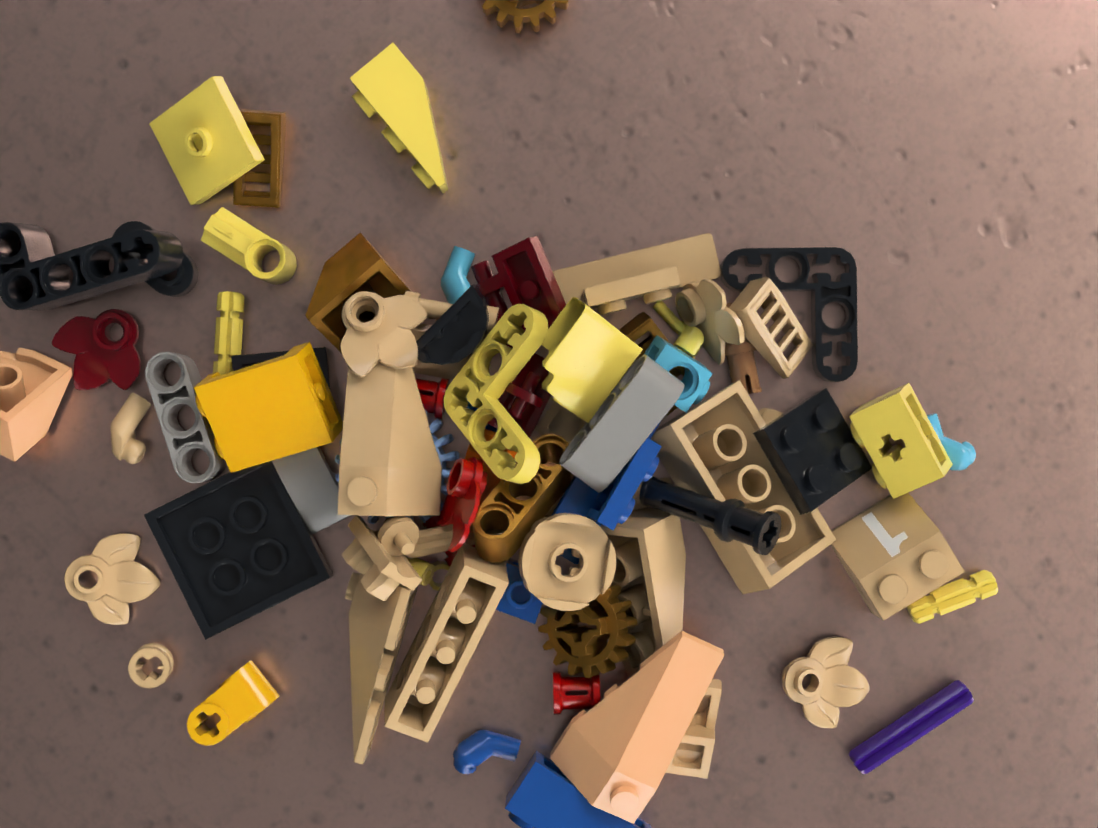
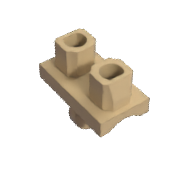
M358 515L347 525L356 538L341 555L348 565L364 575L359 582L369 594L382 601H386L400 584L414 591L422 582V578L405 557V555H409L414 551L420 535L418 526L411 518L406 516L387 518L379 531L371 530L363 518Z

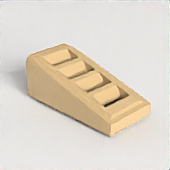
M769 277L752 280L729 308L741 320L745 337L783 379L789 378L813 344ZM761 306L764 311L759 316L756 311ZM772 319L774 324L768 330L765 325ZM782 330L785 335L777 344L774 338ZM792 341L796 347L786 358L783 352Z

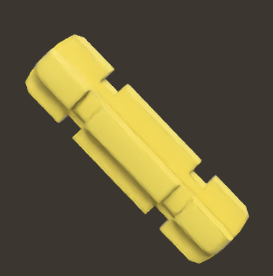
M223 291L217 295L216 310L220 311V317H216L214 354L218 355V361H213V373L219 372L220 375L233 371L231 356L241 355L243 319H239V315L244 313L245 298L239 292Z
M982 570L969 575L970 580L961 578L937 588L929 593L928 596H924L907 606L911 619L921 624L934 619L935 613L944 615L975 603V598L977 597L983 600L998 593V586L993 574L987 570Z

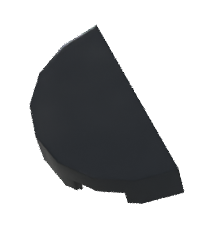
M476 284L471 285L416 341L418 360L424 363L430 362L439 365L460 362L476 351L486 336L489 322L486 299Z

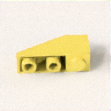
M392 42L350 77L353 85L358 90L351 97L369 118L377 113L387 126L381 133L398 154L406 149L417 163L411 169L425 187L429 190L433 185H436L444 194L448 191V185L427 87L421 75Z

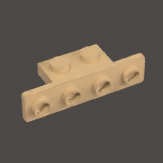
M710 233L552 271L566 304L571 298L576 297L591 309L598 308L599 315L627 309L625 301L641 297L644 298L645 304L672 298L671 290L682 288L693 281L700 283L704 279L715 280L721 277L714 240Z

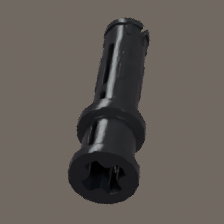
M654 476L647 482H643L640 489L639 500L641 504L711 528L722 541L731 542L736 540L752 546L753 551L760 555L770 553L778 541L782 522L778 513L767 511L764 514L746 508L745 504L738 499H728L722 502L659 480Z

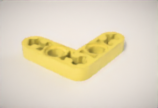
M525 304L513 305L503 314L449 384L444 395V408L447 414L491 471L498 478L517 484L527 483L535 477L539 470L540 453L535 444L498 399L504 393L509 383H512L542 345L548 332V320L545 315ZM497 353H500L502 356L501 367L498 372L491 376L489 373L490 361ZM468 401L473 407H476L478 409L474 411L466 408L468 406ZM496 418L497 432L490 441H486L485 427L491 419ZM507 448L508 450L517 452L515 455V459L511 456L510 453L505 452L504 450Z

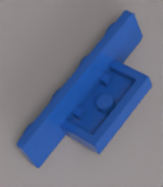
M659 424L602 492L598 493L574 475L552 515L558 513L579 514L595 521L600 527L603 525L613 531L618 523L623 524L634 509L635 499L633 496L641 482H647L658 467L659 458L657 454L662 446L652 441L651 438ZM572 548L564 549L563 555L560 556L574 564H579V558L572 555Z

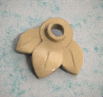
M704 279L700 283L693 281L684 285L683 290L676 294V309L682 321L690 327L695 326L700 329L704 336L702 344L704 349L719 365L724 363L725 343L740 345L744 343L745 333L741 320L734 311L726 306V294L723 289L713 280Z
M368 291L352 295L345 302L342 309V320L347 330L340 345L342 356L351 371L359 377H365L378 361L396 369L414 367L418 359V346L411 329L419 326L427 318L428 314L416 300L405 295L383 298L374 292ZM365 311H371L375 314L373 320L365 323L359 321L358 317Z
M120 533L107 536L98 542L91 555L78 557L66 569L64 584L68 593L79 601L87 602L93 617L105 624H127L129 621L128 603L147 598L160 586V580L150 569L141 563L134 562L140 547L141 538L138 535ZM86 570L95 572L98 582L92 587H84L79 581V576L82 572Z
M836 636L821 639L813 645L807 657L793 660L783 670L782 685L784 692L791 700L801 704L805 718L817 727L836 728L840 715L839 707L856 705L869 692V684L864 675L857 669L848 666L853 648V642L850 639ZM807 674H810V684L806 689H803L802 680Z

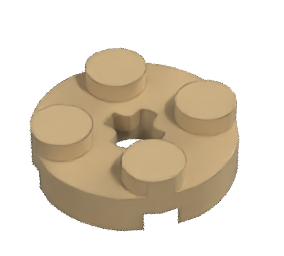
M558 513L536 521L521 544L518 558L519 572L525 588L544 605L561 611L580 610L590 605L589 602L595 600L600 593L603 595L613 581L617 563L614 546L601 527L595 521L575 513ZM572 548V555L579 558L578 567H570L568 574L563 575L561 574V567L555 564L557 555H563L564 549Z

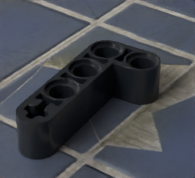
M0 223V296L2 301L14 310L54 309L169 274L177 270L182 263L184 256L183 246L174 234L141 229L55 255L51 239L42 227L22 223ZM19 240H21L20 250H19V244H18V243H19ZM139 253L150 254L147 255V259H141ZM111 257H113L114 260V269L112 273L109 269V262ZM71 270H72V272H73V281H72V284L70 283V279H69V275H70V271H71ZM31 283H32V286H33L32 295H31V293H30Z

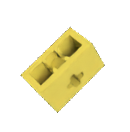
M910 383L859 406L849 416L852 421L850 423V430L853 438L860 447H866L874 462L872 464V471L876 481L882 488L889 490L893 499L943 478L953 465ZM892 438L894 441L902 439L905 446L902 447L900 444L892 446L889 439Z

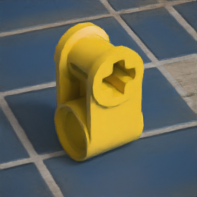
M251 660L220 684L218 690L194 708L187 720L188 733L198 744L204 746L215 745L225 739L244 722L248 723L279 698L280 695ZM217 713L221 720L210 729L206 721L211 715Z

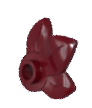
M109 309L99 314L96 319L76 316L66 322L52 340V345L55 348L67 353L76 354L73 371L74 387L76 390L99 388L110 379L119 388L128 390L140 374L141 359L135 348L139 338V327L134 317L126 311ZM115 324H119L123 328V336L118 341H114L110 336V330Z

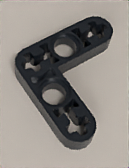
M837 247L742 248L728 254L720 265V278L723 284L732 291L742 292L750 281L762 278L763 274H750L745 277L744 283H739L737 275L729 273V267L735 266L738 258L744 259L745 266L760 267L763 265L760 257H768L765 268L766 277L772 280L780 292L811 291L813 370L818 377L828 382L844 381L853 375L858 362L857 267L851 253ZM807 256L814 257L812 266L826 265L830 263L831 257H836L837 265L844 266L845 273L838 275L836 282L831 281V276L828 273H815L812 275L814 283H807L810 272ZM790 257L796 260L800 268L796 281L785 283L778 279L775 274V264L778 259ZM830 302L839 303L846 311V321L837 329L828 327L822 320V310ZM846 333L847 342H837V354L840 357L846 358V365L838 367L837 375L832 374L830 366H824L823 358L832 354V341L822 343V334L833 337Z

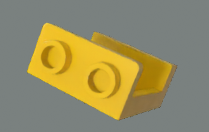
M310 342L292 347L283 356L223 375H220L219 372L209 374L193 387L196 392L197 408L201 415L207 418L214 434L215 449L218 455L226 461L230 473L332 443L343 430L342 418Z

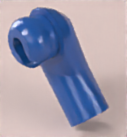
M486 729L478 730L457 745L453 752V765L458 772L471 774L476 771L478 765L491 756L515 762L521 739Z

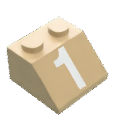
M909 493L895 499L889 495L831 530L836 538V541L831 544L832 549L870 612L883 621L965 572L941 531Z

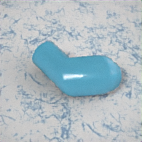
M454 246L441 278V288L448 303L454 304L471 286L466 277L475 257L474 253Z
M937 413L927 415L953 464L949 470L961 471L967 469L976 458L974 446L967 441L960 443L945 437Z

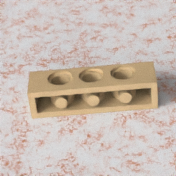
M465 543L458 550L385 697L384 727L424 742H429L509 584L505 561L500 563L486 561L478 555L475 547Z

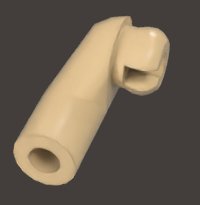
M135 393L129 395L110 426L112 453L118 460L125 459L130 464L139 463L146 452L145 444L135 439V429L151 406L146 399Z

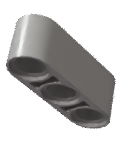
M160 352L152 356L146 365L145 377L174 469L181 479L192 484L212 481L222 474L226 461L218 455L210 424L207 418L201 415L196 405V392L193 387L202 381L198 367L189 356L180 353ZM175 361L181 368V376L175 385L170 386L166 383L163 372L168 363ZM185 405L190 406L195 413L194 425L188 430H184L179 425L177 419L179 410ZM198 449L203 450L209 457V468L204 474L196 472L191 463L192 455Z
M642 355L629 368L617 386L614 387L590 422H586L562 454L559 464L598 493L602 492L674 406L683 392L684 383L649 356Z

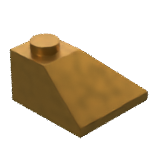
M361 232L324 263L305 315L341 354L340 345L347 330L342 320V309L345 302L352 295L368 291L374 292L383 298H388L396 295H405L406 291H411ZM365 311L359 315L358 320L364 323L373 320L375 314L371 311Z

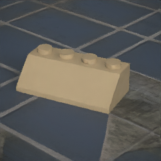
M738 380L691 407L687 413H681L656 429L651 440L662 446L657 455L676 486L722 502L728 499H738L745 504L746 508L763 514L767 511H772L780 515L782 521L780 535L775 547L767 555L757 554L753 551L752 546L736 540L731 542L722 541L715 535L713 529L700 525L743 595L772 588L835 542L836 538L818 508L800 515L753 434L767 424L741 381Z

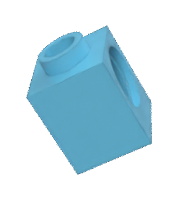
M656 335L644 354L668 372L677 366L684 367L685 374L681 380L684 383V389L674 406L687 413L692 404H698L707 394L710 387L709 379L713 373L702 363Z

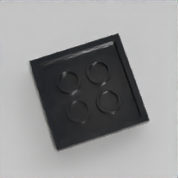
M272 461L236 472H229L144 514L205 640L333 576L313 534L290 498Z

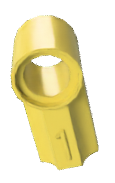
M221 207L215 214L211 215L203 228L202 242L248 270L253 276L270 284H283L294 276L297 260L294 253L287 246L271 238L224 207ZM278 250L280 255L278 266L271 272H264L262 267L264 256L270 251Z

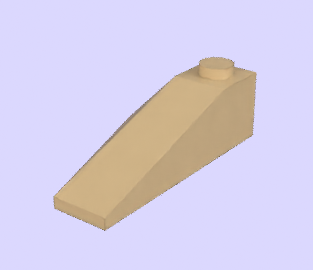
M378 361L365 377L357 376L348 367L339 464L338 515L385 517L440 515L442 465L434 445L429 427L430 424L422 404L413 367L396 369Z

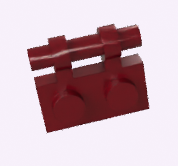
M538 236L528 237L492 255L498 271L496 275L493 274L488 260L471 267L478 283L476 285L486 299L487 305L499 307L497 322L508 310L501 293L504 288L512 306L525 304L542 312L548 320V329L566 305Z

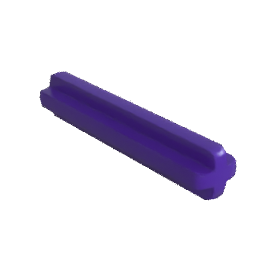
M960 680L952 682L852 749L849 753L851 761L860 773L868 774L971 705L974 701L972 693Z

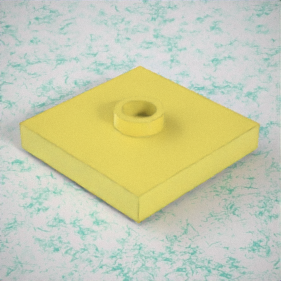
M212 76L149 123L190 205L202 204L265 160L222 76Z

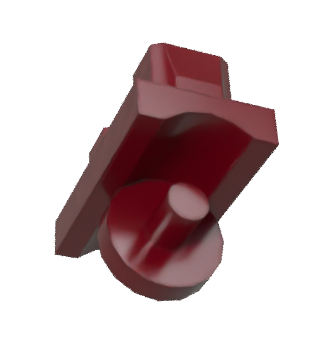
M534 353L512 383H509L504 393L498 399L529 438L551 397V394L542 389V382L548 376L549 371L542 364L544 358ZM496 418L491 419L487 423L495 428L498 427Z

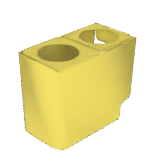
M573 297L552 323L542 343V346L549 351L542 361L545 369L549 371L548 376L542 382V389L554 396L553 401L589 423L643 349L584 302Z

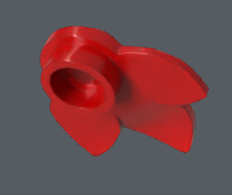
M471 457L469 460L459 458L449 474L447 481L448 494L437 521V525L440 526L453 524L452 541L447 550L449 552H455L464 545L468 539L470 525L476 518L480 497L484 492L488 477L487 472L483 471L481 459Z

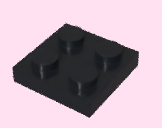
M827 388L813 394L753 433L800 515L813 511L872 469L869 460L853 438L848 424Z

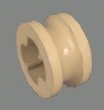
M148 643L143 645L133 654L129 661L128 671L130 678L135 684L143 688L150 689L160 686L173 671L174 661L172 654L162 644ZM143 656L145 659L150 660L154 656L158 657L161 661L158 669L163 670L162 674L159 675L153 671L146 675L141 670L145 662H141L140 658Z

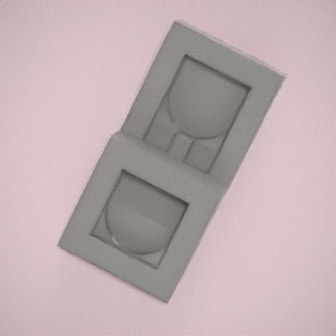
M320 446L272 460L290 498L312 534L352 516L338 515L339 482L336 481V473L331 472Z

